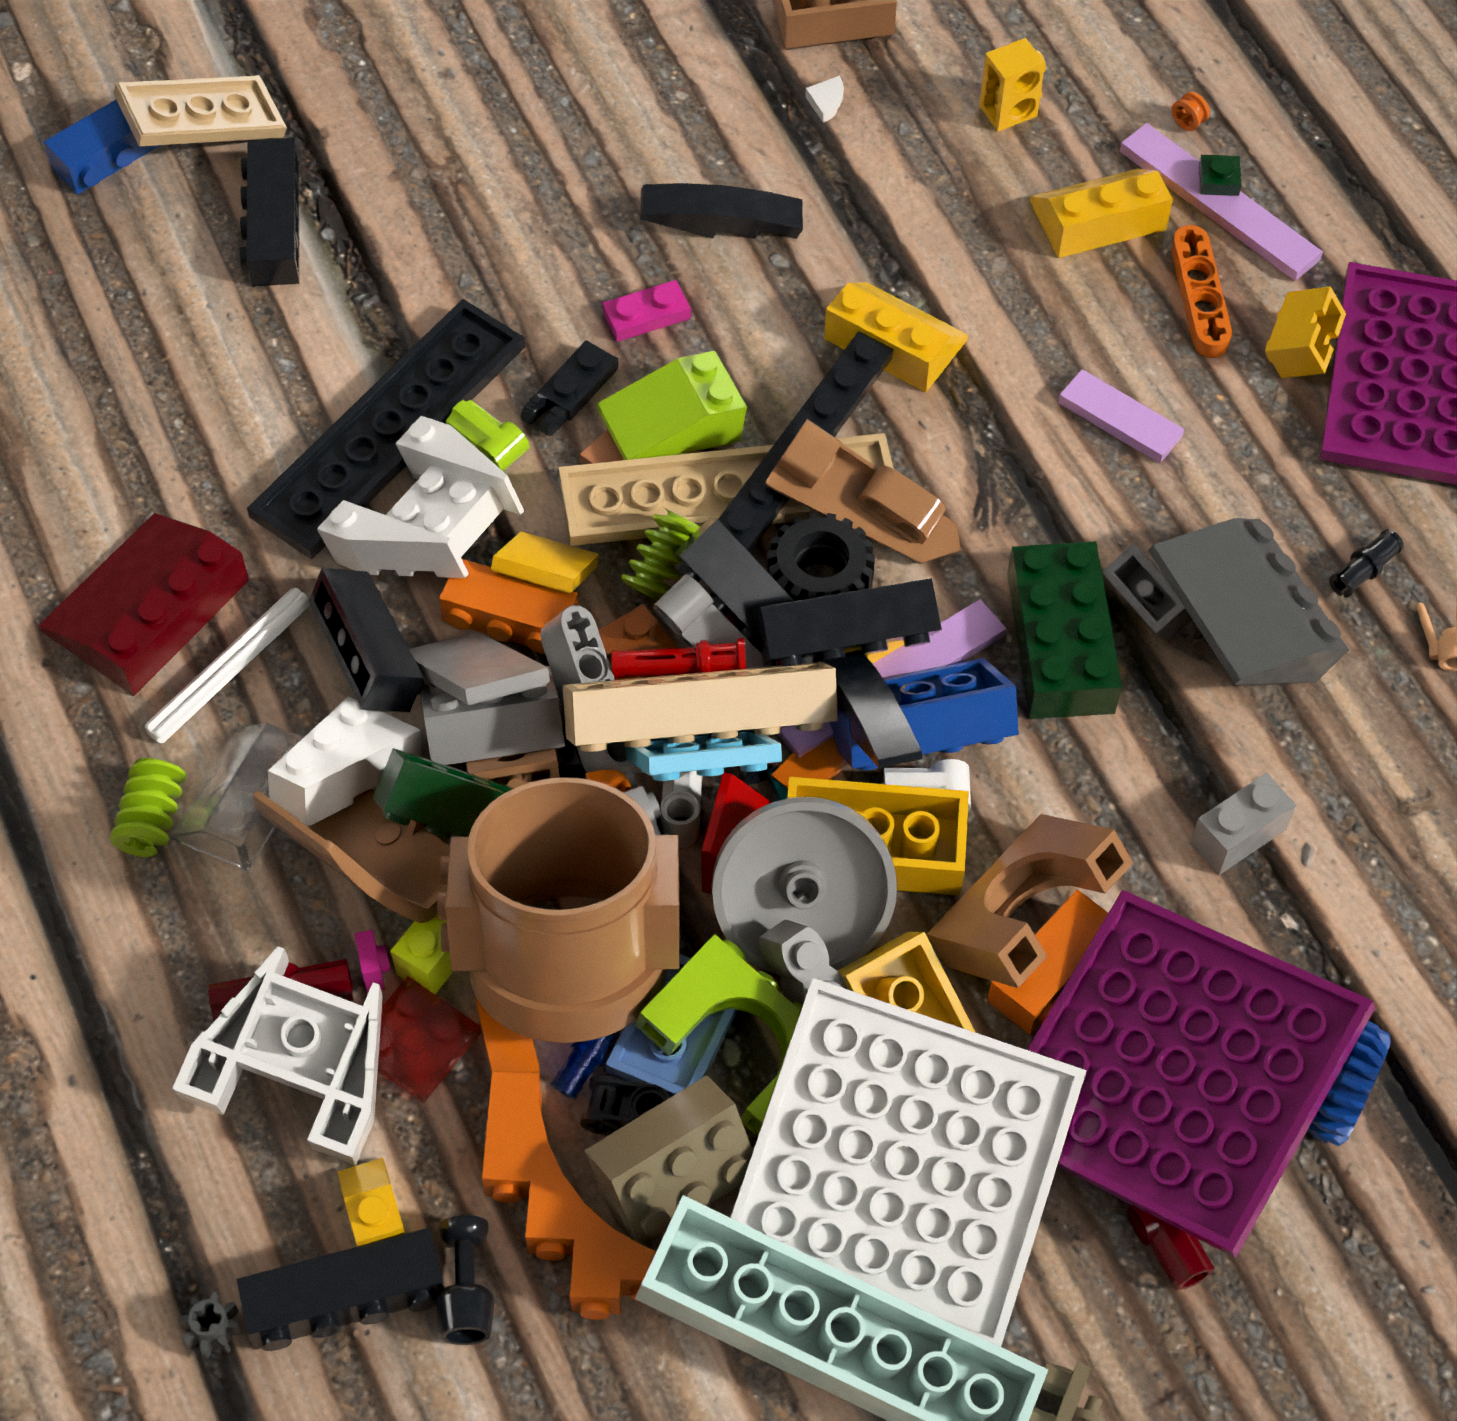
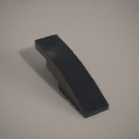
M690 183L643 184L641 188L640 220L709 238H714L720 229L755 239L762 229L797 239L803 230L802 199L763 190L726 185Z
M861 650L846 652L845 658L824 662L836 668L837 707L849 719L851 737L878 768L921 760V748L890 688L866 655H862Z

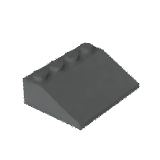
M1233 518L1154 544L1148 551L1235 685L1315 683L1349 649L1340 637L1341 632L1337 625L1327 618L1318 605L1316 594L1304 584L1295 571V563L1288 555L1283 553L1273 538L1274 533L1272 529L1261 519Z

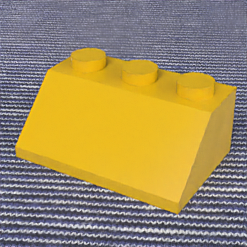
M1134 169L1030 196V203L1058 258L1165 231L1173 198L1159 172L1147 169Z
M868 282L847 283L826 308L825 340L845 350L859 331L894 349L892 360L884 371L925 393L968 340V334Z

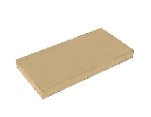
M260 76L115 83L114 96L139 146L283 138L287 127Z

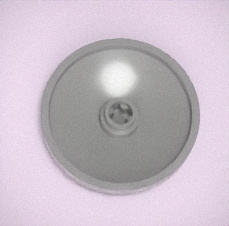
M818 797L782 799L765 805L749 814L731 831L717 855L712 873L711 885L714 911L724 936L741 949L747 961L776 975L779 974L775 973L768 966L762 956L759 937L786 919L806 925L815 930L826 945L829 955V966L838 971L865 956L877 944L890 923L896 904L897 879L889 850L878 831L869 821L853 809L841 803Z

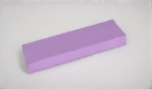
M1083 369L1059 395L1058 404L1158 463L1165 459L1181 440L1184 433V428Z

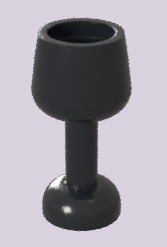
M453 1216L440 1223V1235L447 1245L455 1248V1284L444 1288L438 1294L435 1303L440 1337L444 1342L453 1345H474L490 1338L493 1322L494 1296L488 1288L475 1283L474 1247L480 1245L488 1235V1222L478 1216Z

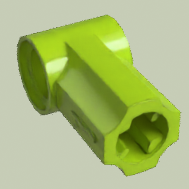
M462 400L456 404L446 420L448 425L457 430L502 471L506 470L530 449L529 441L515 424L509 421L501 424L472 400Z

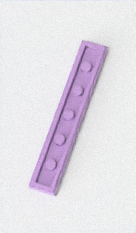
M1148 123L1121 142L1120 152L1142 169L1158 171L1169 189L1292 280H1298L1321 260L1322 250L1241 191L1239 196L1200 194L1199 161Z
M980 599L941 622L942 630L929 636L930 643L914 647H904L903 645L874 662L873 665L882 678L964 662L1004 638L1006 628ZM824 722L823 729L814 731L797 730V725L782 726L781 732L776 735L791 753L794 752L799 758L832 738L833 731L830 723Z

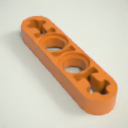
M1182 226L1174 234L1171 253L1195 350L1202 356L1207 358L1221 357L1229 348L1232 328L1209 236L1205 230L1198 226ZM1187 242H1190L1191 246L1196 248L1194 256H1190L1191 250ZM1192 270H1199L1204 272L1208 278L1197 281L1191 279L1187 273ZM1208 301L1214 305L1215 309L1210 312H1203L1195 306V303ZM1213 325V337L1219 341H1212L1211 336L1207 335L1209 326Z

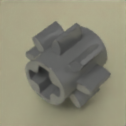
M213 1292L210 1299L198 1301L194 1297L191 1298L193 1307L189 1314L178 1317L181 1326L191 1330L182 1338L187 1349L199 1343L200 1351L205 1359L209 1358L211 1351L223 1349V1351L229 1353L231 1350L228 1343L232 1335H239L243 1332L240 1323L231 1320L239 1312L234 1301L223 1307L217 1292ZM217 1318L218 1321H219V1324H217V1323L211 1324V1323H212V1319ZM202 1326H210L209 1332H204Z

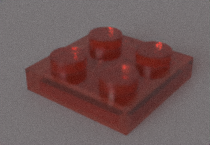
M407 976L382 1006L378 1072L424 1103L482 1033L481 1027Z

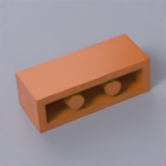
M462 559L469 573L467 577L448 578L439 597L442 620L459 630L471 629L488 634L492 639L500 642L511 641L522 644L540 654H545L540 636L544 625L567 607L572 605L579 606L578 592L573 591L569 594L493 572L489 566Z
M1077 889L1035 934L1047 958L1019 988L991 981L987 1002L1030 1035L1040 1023L1043 1024L1108 915V912Z

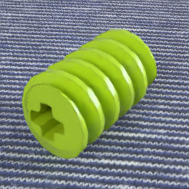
M666 508L664 509L668 512L667 515L654 514L652 516V519L660 529H646L644 532L652 542V545L638 544L636 547L644 557V560L631 559L628 563L637 574L635 576L623 574L620 578L625 584L657 601L659 600V595H664L671 588L666 583V580L679 581L682 578L674 568V565H679L680 562L672 554L690 538V534H694L700 528L697 524Z
M139 758L129 769V780L123 789L124 796H122L119 803L120 811L115 817L114 823L116 827L111 831L110 841L117 849L125 853L149 858L158 853L154 846H164L169 841V836L164 831L171 829L174 824L173 819L169 815L175 814L178 809L174 799H178L182 795V789L178 784L184 783L187 775L179 766L167 761L154 758Z

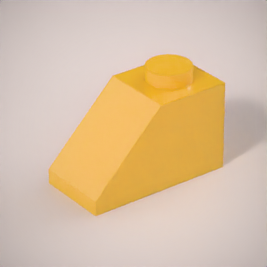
M384 1158L337 1172L357 1247L405 1234Z

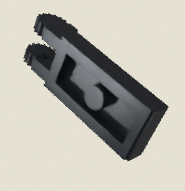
M585 340L542 386L537 394H534L526 402L521 412V420L527 424H533L549 408L551 410L544 418L540 430L547 436H553L567 420L571 421L618 370V358Z

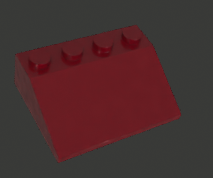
M154 513L38 625V628L132 696H135L249 581L242 552L211 531Z

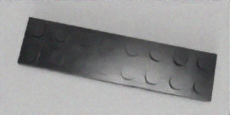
M462 299L247 507L249 518L312 560L326 546L317 528L343 500L365 507L407 466L395 443L405 434L410 426L420 416L447 424L446 420L456 404L462 400H473L525 348V337L465 299Z

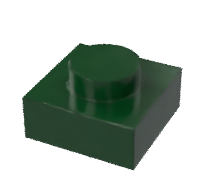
M1201 154L1199 161L1200 194L1239 196L1242 186L1240 156Z

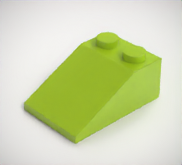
M710 351L673 360L600 401L597 404V410L624 460L679 455L740 442L747 406L716 351Z

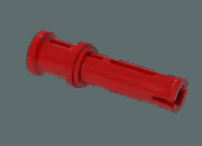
M737 638L736 643L709 644L707 640H700V642H696V647L612 650V671L615 679L746 669L744 638Z

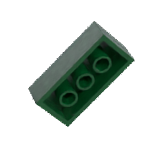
M1097 542L1012 546L1007 577L1029 719L1115 714L1122 685Z

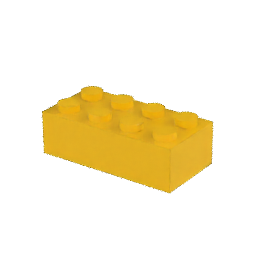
M789 776L787 799L793 797H818L832 800L853 809L872 824L884 840L891 855L896 873L897 891L961 895L965 873L969 791Z

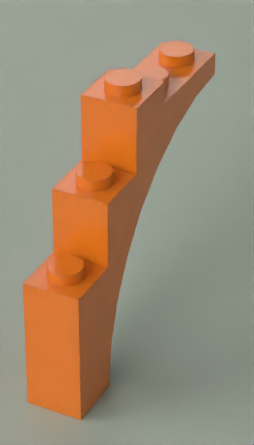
M492 1071L482 1171L485 1196H492L494 1200L503 1203L519 1202L521 1198H529L525 1234L529 1254H536V1257L548 1261L562 1260L565 1258V1255H573L570 1287L572 1312H580V1316L592 1320L607 1319L610 1314H621L622 1295L630 1296L632 1300L640 1302L635 1297L657 1251L649 1249L613 1229L584 1203L563 1175L548 1143L543 1123L540 1074Z

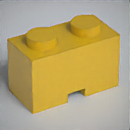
M1331 286L1287 292L1281 310L1277 314V320L1271 337L1266 343L1265 350L1269 362L1274 365L1281 378L1325 374L1334 350L1331 344H1329L1330 338H1338L1346 316Z

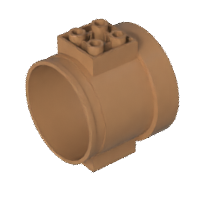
M550 778L530 782L504 793L491 802L476 819L469 837H451L450 855L442 856L440 865L441 884L447 885V888L444 891H439L437 898L438 920L447 921V923H442L441 950L442 952H450L452 971H469L471 986L480 1005L494 1020L504 1027L520 1035L548 1042H582L605 1037L635 1022L640 1012L663 989L668 969H679L678 835H655L653 825L646 812L636 801L622 791L601 782L581 778ZM568 896L604 900L581 908L563 910L527 906L545 899Z

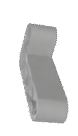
M685 574L654 604L653 610L688 647H696V642H700V640H707L709 644L736 643L737 638H744L746 669L773 666L771 663L763 664L762 654L713 605L714 601L711 596L690 575Z
M572 605L544 625L540 634L541 643L563 708V685L615 680L596 622L587 609ZM624 742L607 743V749L594 752L580 751V746H576L586 773L601 769L618 770L625 774L632 772L633 775L643 773L641 769L626 760Z

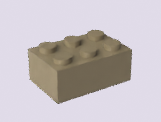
M706 1075L587 1148L585 1153L612 1217L632 1240L644 1246L666 1232L683 1195L708 1206L741 1185L753 1150L735 1103Z

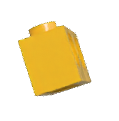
M1027 38L989 51L985 55L979 107L998 132L1035 118L1038 114L1046 63L1042 53L1035 50Z

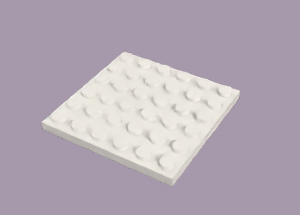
M812 978L731 1218L1001 1347L1087 1070Z

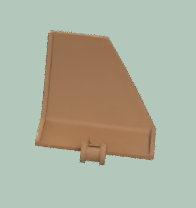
M370 789L353 797L352 805L309 827L260 791H256L253 794L254 808L261 816L383 906L418 923L428 922L438 914V892L444 891L447 888V885L441 884V857L450 855V846L424 829L425 824L410 820L409 825H401L383 816L384 811L373 799L375 793Z

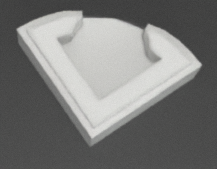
M840 76L806 88V99L823 123L835 116L837 109L842 103L844 93L842 79Z

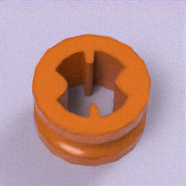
M1192 91L1184 94L1171 108L1172 116L1176 123L1187 131H1194L1200 126V123H1204L1210 116V109L1206 100L1198 93Z

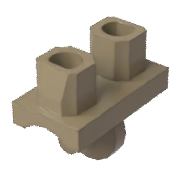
M1077 1362L1073 1371L1063 1366L1046 1363L1045 1368L1048 1369L1039 1394L1056 1400L1061 1405L1056 1416L1034 1407L1029 1421H1107L1098 1414L1103 1401L1096 1396L1089 1395L1085 1407H1077L1091 1367Z

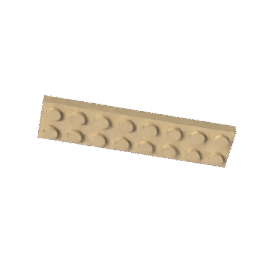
M885 433L837 438L843 445L877 468L881 465L893 468ZM773 445L559 467L558 477L570 546L648 538L644 534L646 529H660L652 519V516L654 514L667 515L668 512L664 508L700 527L709 518L719 519ZM789 499L771 524L792 522V519L798 516L805 520L809 518V513L817 512Z

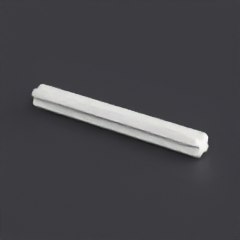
M291 588L145 724L148 735L157 743H164L309 607L307 596L299 589Z

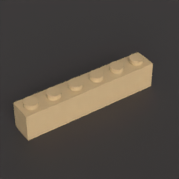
M824 662L563 685L566 739L573 745L580 746V751L585 752L607 749V743L624 742L625 747H645L651 745V739L667 737L670 743L692 742L695 740L694 735L711 733V738L729 739L738 737V731L750 729H754L755 734L772 735L780 733L782 726L797 725V730L814 731L823 729L824 722L838 721L836 668Z

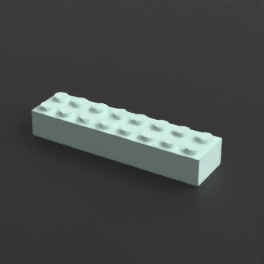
M684 1195L677 1206L635 1297L636 1300L887 1421H1029L1048 1369Z

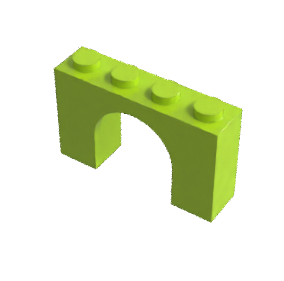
M714 934L640 1012L635 1026L664 1053L670 1056L705 1018L719 1011L728 1009L741 1010L751 1013L764 1021L778 1041L780 1066L776 1077L740 1117L742 1123L758 1137L803 1005L798 1002L791 1003L779 992L780 987L769 974L764 971L757 972L744 960L745 956L737 945L729 940L722 941Z

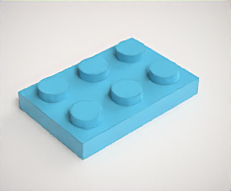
M754 729L738 731V737L729 739L711 738V734L694 735L695 740L692 742L670 743L667 738L652 739L649 746L626 747V760L641 769V772L652 775L653 780L657 781L676 780L680 778V772L696 771L699 776H717L724 774L725 767L740 766L741 771H763L767 769V763L782 762L781 743L764 734H755Z

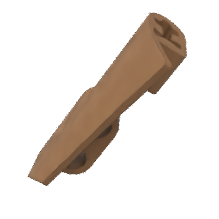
M808 419L802 425L765 481V485L768 488L827 517V513L836 514V520L842 521L844 518L853 521L852 528L861 527L866 533L865 537L919 564L961 551L958 525L943 515L946 508L937 497L891 467L881 465L877 468Z

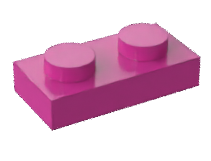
M677 280L602 303L603 314L617 342L691 319V308Z

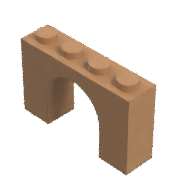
M1040 814L926 935L947 968L1019 988L1047 958V955L1028 923L1010 918L1012 913L1030 897L1053 887L1074 886L1106 894L1130 868L1133 862L1114 829Z

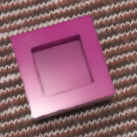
M373 929L354 933L367 994L373 982L379 984L381 990H385L382 973L391 971L386 945H376Z

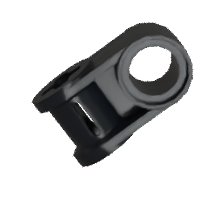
M594 1075L590 1078L588 1086L592 1091L588 1110L581 1115L579 1124L589 1132L609 1136L638 1118L644 1110L656 1107L669 1099L670 1096L667 1091L657 1085L625 1081L609 1075Z

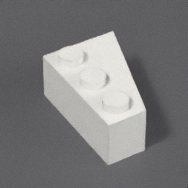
M347 697L268 770L269 799L309 827L352 805L353 797L371 788L376 791L393 748L422 757V730L382 711L362 710L357 700Z

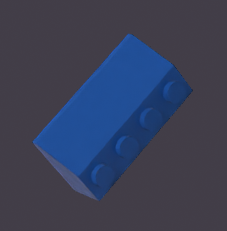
M985 658L883 678L903 711L921 748L922 755L937 751L954 753L962 750L963 746L976 743L997 744L1002 742L1005 737L1019 735L1016 686ZM837 707L838 721L829 723L833 731L838 753L852 769L872 770L878 768L852 739L849 719Z

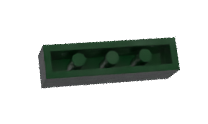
M393 748L373 799L384 811L383 816L401 825H409L410 820L425 824L424 829L426 831L449 839L452 833L469 837L471 828L481 812L499 796L514 788Z

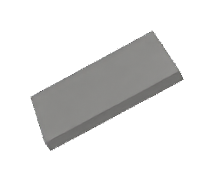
M480 632L409 649L423 673L424 680L467 705L526 691L550 683L548 667Z

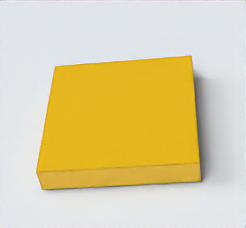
M520 531L493 556L491 570L570 594L597 568L599 554Z

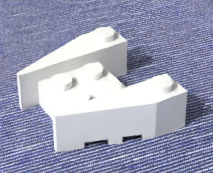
M420 416L395 443L413 479L417 481L393 508L384 515L343 500L317 528L336 564L355 571H366L370 575H379L381 569L396 570L399 576H413L415 571H434L437 577L466 578L469 573L461 557L503 509L518 515L524 512L507 474L451 425Z
M277 946L255 971V976L241 992L226 1004L221 1010L222 1013L191 1044L172 1090L179 1099L224 1115L243 1069L324 1099L307 1141L310 1147L316 1151L356 1165L374 1123L383 999L380 985L372 983L363 1006L289 979L283 976L289 963L288 956L284 948Z

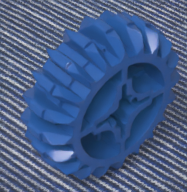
M1367 1022L1307 1130L1308 1133L1314 1135V1138L1337 1146L1342 1145L1348 1140L1371 1093L1390 1047L1391 1040L1388 1032L1379 1029V1026Z

